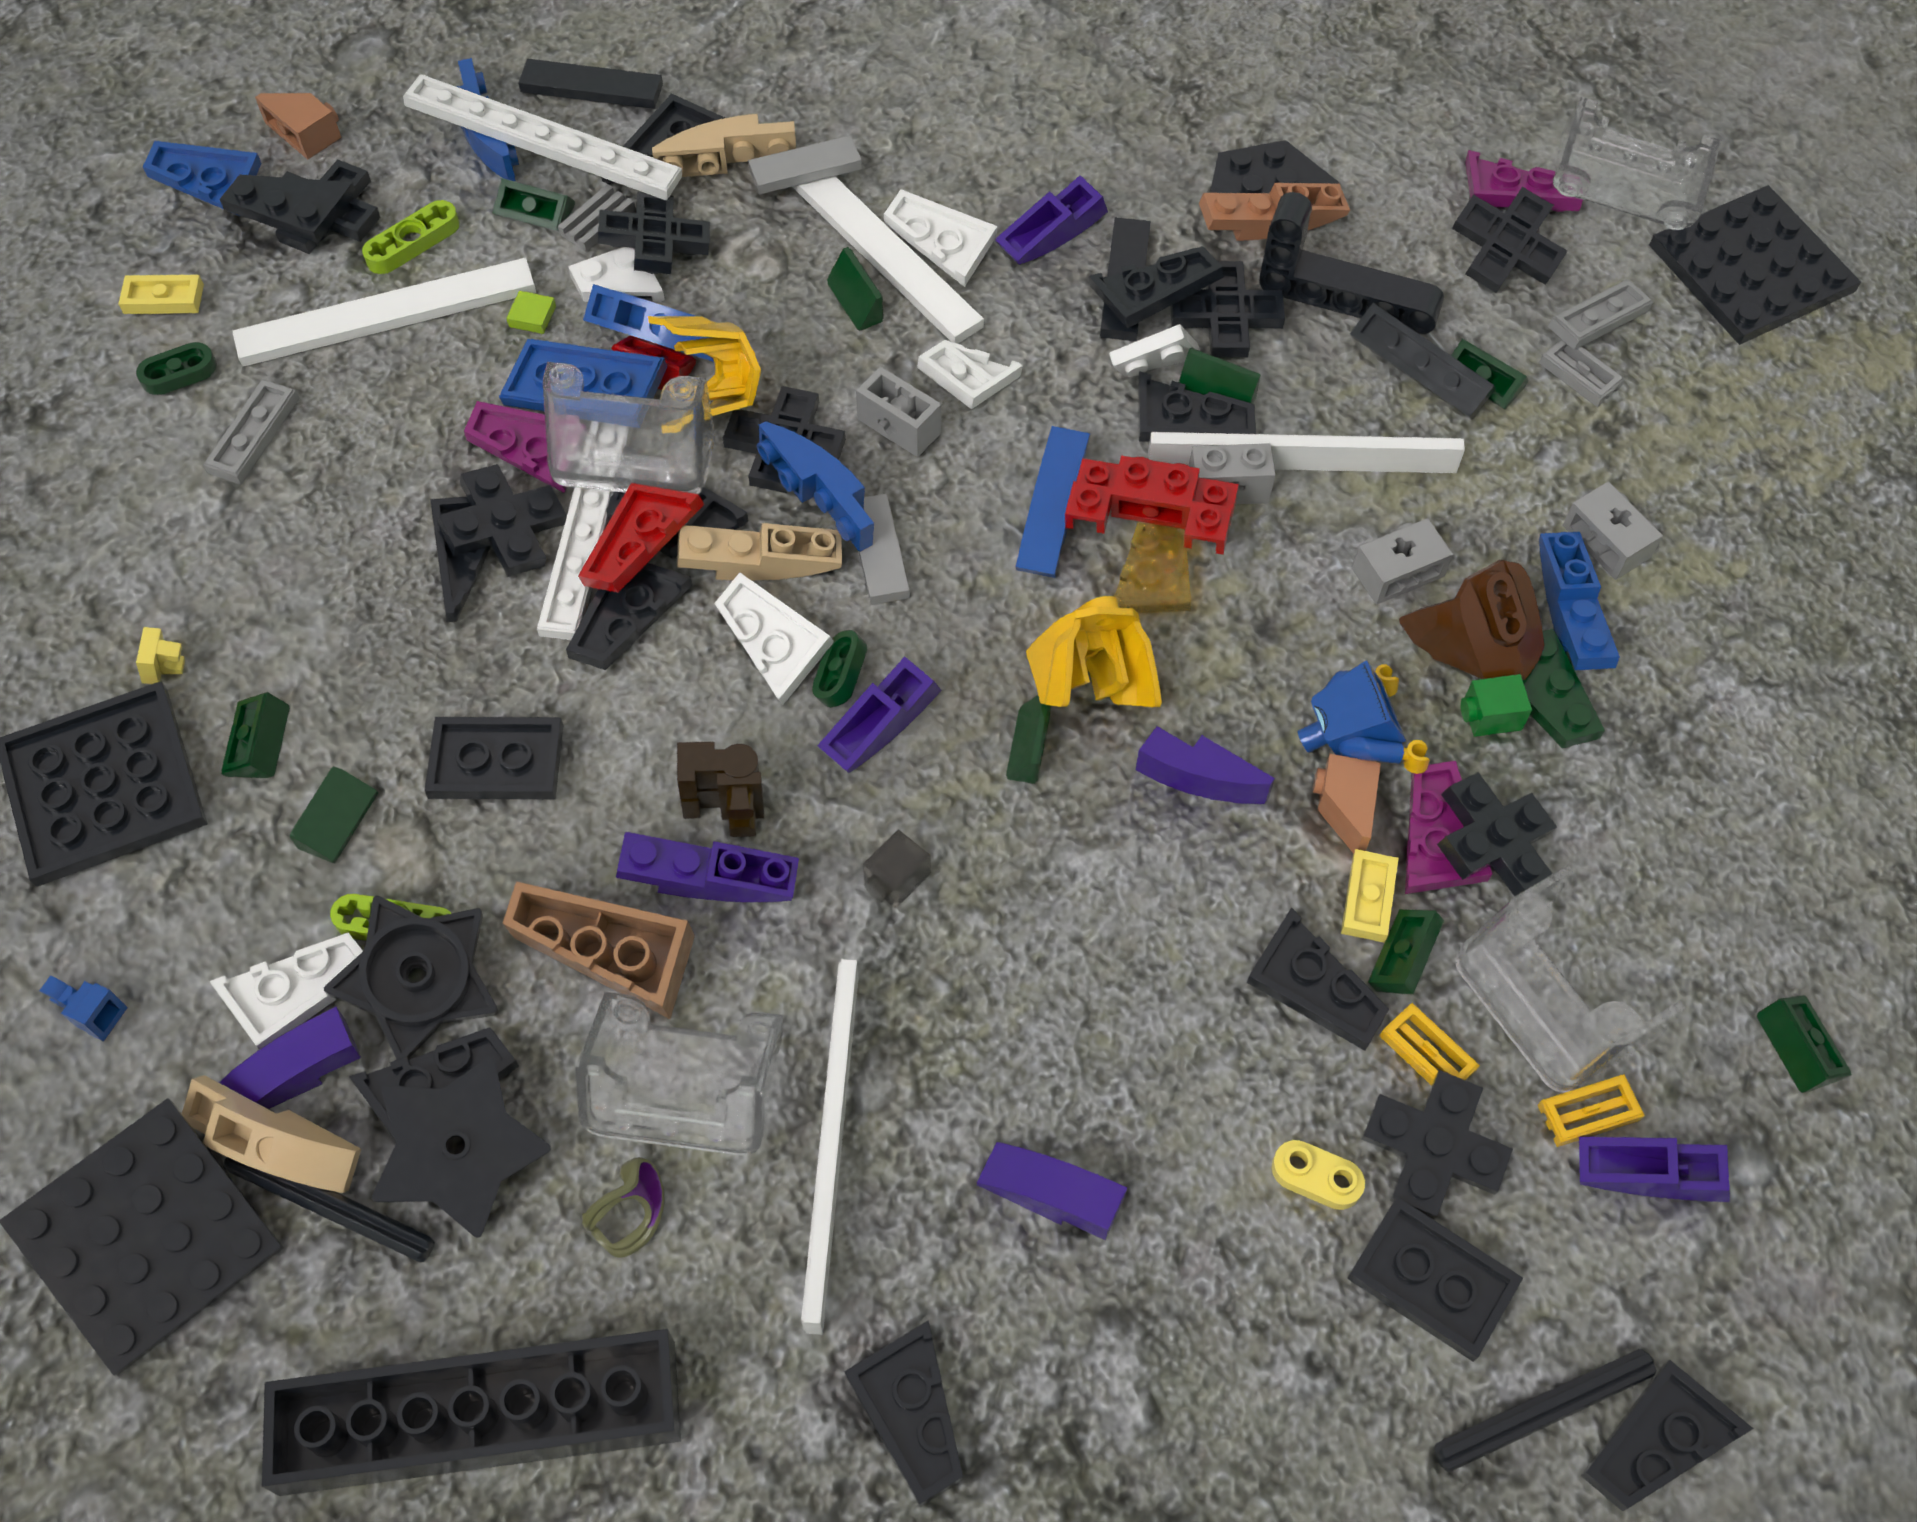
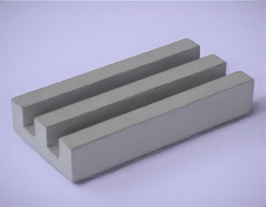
M607 184L558 225L559 233L562 237L587 252L598 242L599 210L611 211L618 206L613 211L632 213L636 210L634 200L630 198L625 200L623 193L620 191L614 193L613 187ZM593 226V228L589 232H587L582 238H580V236H582L586 231H588Z
M1562 339L1546 351L1539 362L1544 368L1596 407H1599L1605 398L1611 397L1614 390L1618 391L1625 381V378L1582 346L1573 350Z

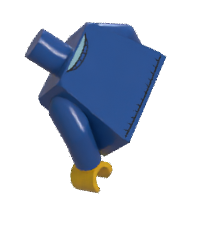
M1366 660L1352 670L1336 672L1324 689L1312 697L1311 704L1318 721L1297 731L1299 739L1308 753L1328 744L1335 755L1396 764L1403 760L1404 767L1409 772L1415 774L1425 772L1430 762L1428 757H1424L1428 747L1422 740H1413L1407 748L1403 747L1402 743L1406 739L1389 697L1397 693L1399 678L1392 677L1393 670L1387 664L1379 665L1376 671H1374Z

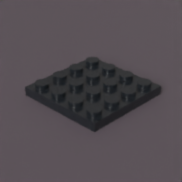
M1769 185L1654 234L1649 244L1739 345L1856 292L1861 284V281Z
M162 681L0 737V764L29 880L36 887L208 825L169 693Z
M169 1098L0 1219L2 1227L113 1376H118L284 1248Z

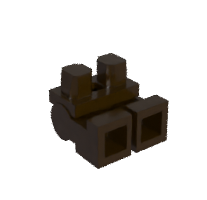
M677 742V783L683 819L701 818V809L720 808L722 820H729L730 837L756 836V819L764 818L762 777L758 768L756 752L745 744H734L726 749H715V742Z

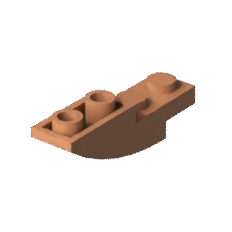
M1274 183L1270 193H1203L1199 201L1208 230H1233L1237 241L1267 239L1269 226L1278 202L1285 193H1300L1310 200L1312 212L1308 230L1347 216L1350 212L1340 184Z

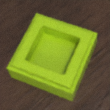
M519 291L506 318L508 326L544 334L556 308L554 297Z

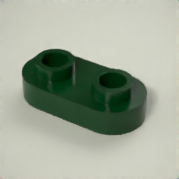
M192 342L146 358L138 365L136 376L147 393L162 395L207 379L216 370L217 363L211 349L206 344Z
M844 630L836 634L832 638L834 643L821 659L813 682L812 692L826 707L832 708L842 705L853 695L867 653L866 642L853 630Z

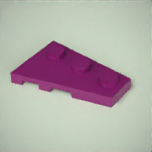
M1468 150L1465 164L1470 199L1474 194L1494 207H1509L1520 189L1524 187L1554 205L1551 209L1553 211H1580L1583 196L1579 177L1540 167L1526 171L1511 166L1512 160L1499 158L1498 163L1479 159V152Z
M477 401L464 429L467 441L565 493L589 430L587 423Z
M1456 761L1429 764L1425 772L1411 774L1405 894L1488 882L1492 876L1489 866L1462 880L1437 845L1445 836L1464 827L1441 795L1449 786L1462 780Z

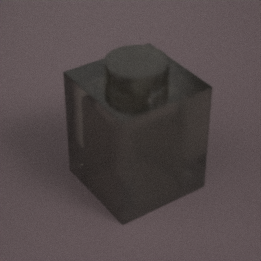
M898 829L863 863L864 887L877 901L883 902L886 900L896 909L931 874V855Z

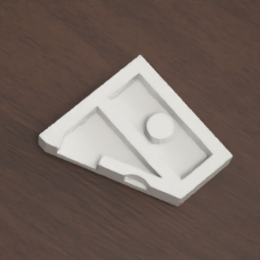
M621 247L568 266L570 277L584 302H588L593 284L632 296H652L653 302L665 301L663 290L654 274L634 271L635 248Z
M1179 324L1109 352L1113 367L1123 376H1137L1139 371L1145 373L1148 370L1183 363L1190 348L1198 351L1200 349L1198 343Z
M943 340L918 357L917 368L970 409H973L1021 377L1023 365L1016 361H1012L1009 367L989 361L990 353L977 349H967L960 344Z

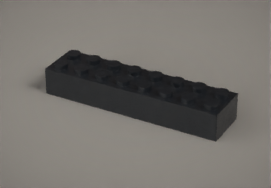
M668 1329L267 1381L264 1385L262 1487L278 1496H286L681 1442L675 1341Z

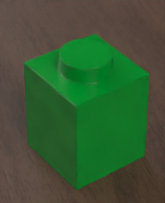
M1521 674L1472 680L1460 704L1462 718L1465 722L1470 723L1474 737L1522 731L1532 712Z

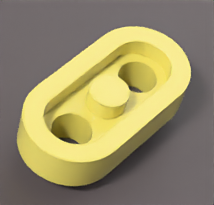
M1292 1140L1285 1142L1278 1148L1272 1160L1273 1176L1282 1187L1336 1210H1344L1354 1206L1365 1189V1179L1357 1165L1304 1141ZM1294 1156L1300 1157L1305 1162V1168H1294L1289 1159ZM1342 1175L1346 1177L1349 1181V1187L1341 1188L1337 1186L1334 1182V1176Z

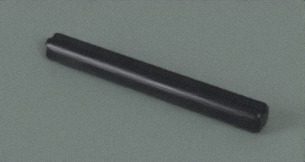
M226 1157L224 1161V1168L229 1173L417 1262H425L434 1248L435 1242L429 1235L335 1191L320 1189L277 1177L229 1157Z
M1643 1349L1635 1350L1436 1443L1434 1446L1436 1459L1447 1472L1454 1471L1655 1376L1657 1370L1651 1355Z

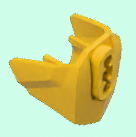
M648 316L650 324L664 325L673 334L709 337L678 341L674 348L675 351H684L685 355L704 353L713 358L716 369L715 375L702 387L680 390V395L688 404L714 401L708 406L663 422V430H679L711 418L714 415L753 405L761 368L754 350L740 327L730 322L716 323L703 316Z
M1114 596L1094 598L1072 613L1063 616L1045 630L1026 650L1041 704L1067 707L1070 702L1071 690L1090 682L1088 672L1090 673L1095 700L1110 697L1114 704L1160 707L1162 704L1151 641L1141 627L1139 614L1133 608H1119L1117 598Z

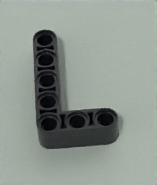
M1289 192L1281 196L1269 226L1259 276V284L1263 290H1283V298L1360 319L1372 303H1374L1418 334H1427L1434 330L1444 301V294L1440 288L1430 283L1303 250L1312 212V204L1305 195Z

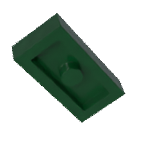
M1399 909L1368 980V983L1376 992L1414 994L1444 923L1443 918L1436 910Z

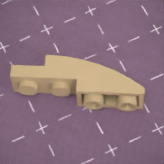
M758 114L715 120L684 130L652 147L653 158L682 168V177L728 174L727 163L748 162L751 159L796 149L794 121L759 124Z
M762 523L760 532L684 525L678 531L677 567L715 570L716 580H734L739 573H742L751 581L789 579L839 569L842 565V539L838 530Z
M205 1075L191 1079L182 1115L192 1128L205 1134L203 1143L206 1147L242 1164L293 1182L340 1193L349 1191L361 1148L290 1110L274 1113Z

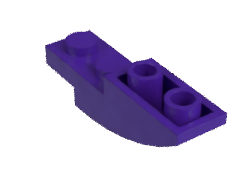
M625 832L616 878L658 886L657 893L686 898L749 903L792 901L799 858L713 841L712 848Z

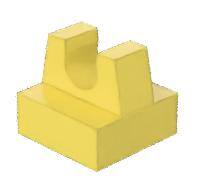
M143 627L136 665L141 682L144 684L160 682L161 674L183 673L185 658L180 656L182 650L181 643L165 641L159 628Z

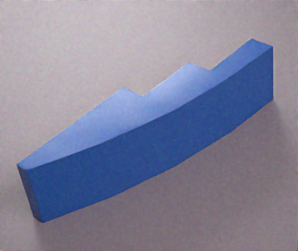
M1055 426L1051 427L1015 566L1016 570L1055 578L1062 545L1065 542L1068 529L1065 528V511L1073 481L1077 480L1082 458L1085 459L1090 433Z

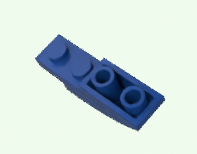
M472 58L459 60L458 64L463 85L456 87L478 95L488 93L483 72H475ZM461 126L466 140L484 164L503 179L516 181L513 166L519 165L515 146Z
M593 284L583 318L584 321L671 349H675L674 345L678 341L709 338L673 334L664 325L650 324L648 322V316L695 315ZM704 353L690 354L714 362L712 357Z
M766 421L759 424L758 452L766 464L771 463L778 471L779 479L788 492L793 491L802 503L814 497L819 509L823 513L828 512L835 520L841 537L845 541L850 540L859 552L872 546L874 522L864 511L865 487L855 475L837 458L807 438Z
M1541 533L1539 537L1540 558L1554 631L1565 652H1569L1574 669L1616 668L1620 656L1598 601L1601 585L1581 533Z

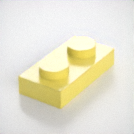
M125 275L118 305L123 314L198 313L204 284L200 275Z
M1355 849L1351 863L1341 934L1385 943L1389 931L1399 858Z

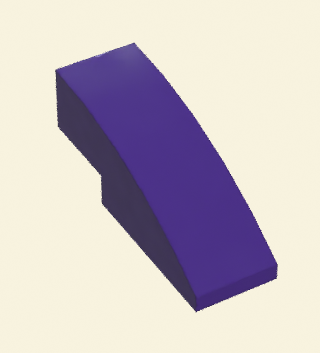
M1079 175L1057 196H1054L1049 191L995 240L1020 265L1043 256L1072 240L1108 213L1103 196Z
M904 656L878 687L872 683L817 746L845 771L850 773L901 733L942 690L934 680Z
M1156 726L1139 749L1135 769L1161 784L1188 794L1211 800L1241 804H1265L1270 797L1275 780L1274 777L1203 735L1192 747Z
M334 1007L264 1046L235 1067L218 1083L270 1109L322 1085L321 1076L356 1061L361 1056L346 1019L338 1008Z
M1579 1137L1580 1185L1666 1199L1730 1202L1727 1145L1677 1144V1138Z
M996 1142L977 1181V1186L1055 1223L1062 1225V1222L1065 1221L1103 1240H1106L1127 1191L1125 1186L1070 1163L1000 1142Z

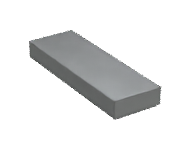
M851 135L748 160L749 170L759 195L862 169V160Z
M1626 279L1552 317L1548 327L1575 350L1645 314L1650 310L1653 301L1629 279Z
M262 379L204 462L203 466L206 472L241 485L299 400L297 391Z
M887 493L864 497V511L874 522L873 545L859 552L870 604L910 598V589Z

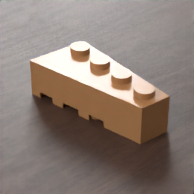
M521 882L515 883L502 923L515 939L671 1019L695 938V934L687 920Z

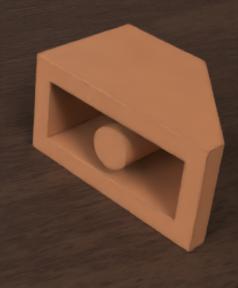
M260 93L255 97L265 124L307 160L342 138L337 126L339 118L333 107L327 102L323 104L311 93Z
M1329 754L1325 769L1317 768L1313 784V793L1320 794L1318 811L1353 854L1355 849L1366 851L1372 835L1381 763Z

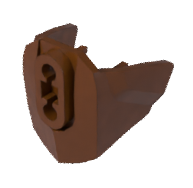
M1498 560L1465 578L1455 598L1420 608L1399 618L1401 626L1413 643L1428 652L1433 659L1458 668L1480 679L1521 674L1522 680H1525L1536 666L1545 646L1540 614L1531 580L1522 565L1516 562Z

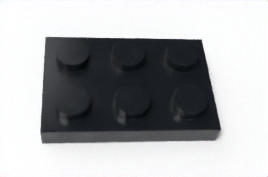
M435 717L424 790L427 798L556 800L564 727L561 717Z
M1396 1197L1347 1279L1474 1362L1481 1354L1522 1282L1523 1277L1401 1198Z

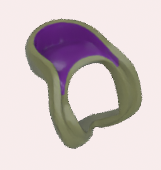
M641 1157L628 1160L621 1166L620 1177L624 1181V1185L605 1194L592 1204L586 1213L582 1214V1224L585 1229L591 1231L596 1241L608 1253L618 1258L627 1257L635 1253L650 1241L657 1230L664 1209V1188L659 1172L651 1161ZM626 1199L637 1200L645 1212L642 1223L625 1238L612 1244L598 1229L596 1224L617 1203Z

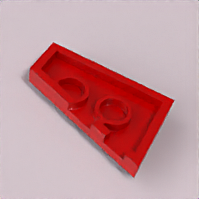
M631 483L578 575L582 584L587 587L618 593L704 506L700 495Z

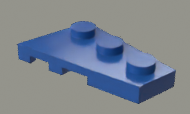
M154 141L143 168L147 177L223 209L220 198L239 174L257 176L262 163L258 153Z

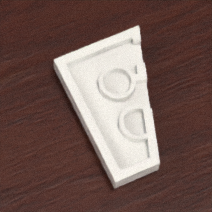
M900 189L884 213V223L964 287L997 237V226Z
M742 573L735 577L714 603L782 705H784L834 643L827 633Z
M348 932L297 950L294 956L269 965L265 961L251 966L249 972L229 979L226 976H222L209 982L260 1050L334 1002L336 999L324 992L325 985L363 951Z

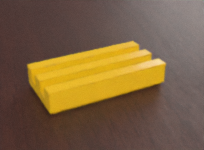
M1413 1003L1391 1021L1379 1035L1431 1086L1438 1072L1437 1069L1466 1080L1480 1066ZM1409 1019L1462 1070L1458 1072L1439 1054V1051L1433 1045L1417 1034L1406 1021ZM1404 1038H1406L1417 1050H1415ZM1420 1053H1422L1434 1066H1432Z
M1625 1074L1543 1099L1537 1105L1541 1114L1545 1113L1547 1117L1545 1123L1548 1129L1553 1130L1555 1134L1553 1140L1556 1147L1579 1141V1137L1595 1136L1641 1121L1645 1116ZM1618 1089L1622 1096L1559 1115L1556 1110ZM1628 1106L1629 1111L1570 1130H1566L1564 1127L1565 1125L1621 1107Z

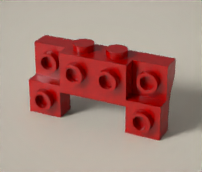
M1121 455L1119 464L1082 458L1077 480L1073 481L1065 511V528L1073 529L1075 520L1079 519L1096 522L1097 533L1105 534L1111 510V517L1185 529L1184 548L1192 549L1193 540L1197 539L1216 543L1215 554L1224 555L1228 532L1236 506L1239 484L1199 478L1200 468L1190 467L1183 463L1171 464L1149 460L1145 457Z

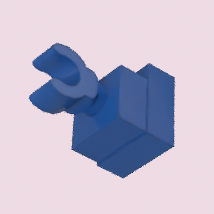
M50 976L39 990L41 993L49 996L51 1002L64 1007L61 1014L75 1027L86 1031L89 1035L103 1042L128 1008L111 990L97 983L92 985L84 981L77 991L63 981Z

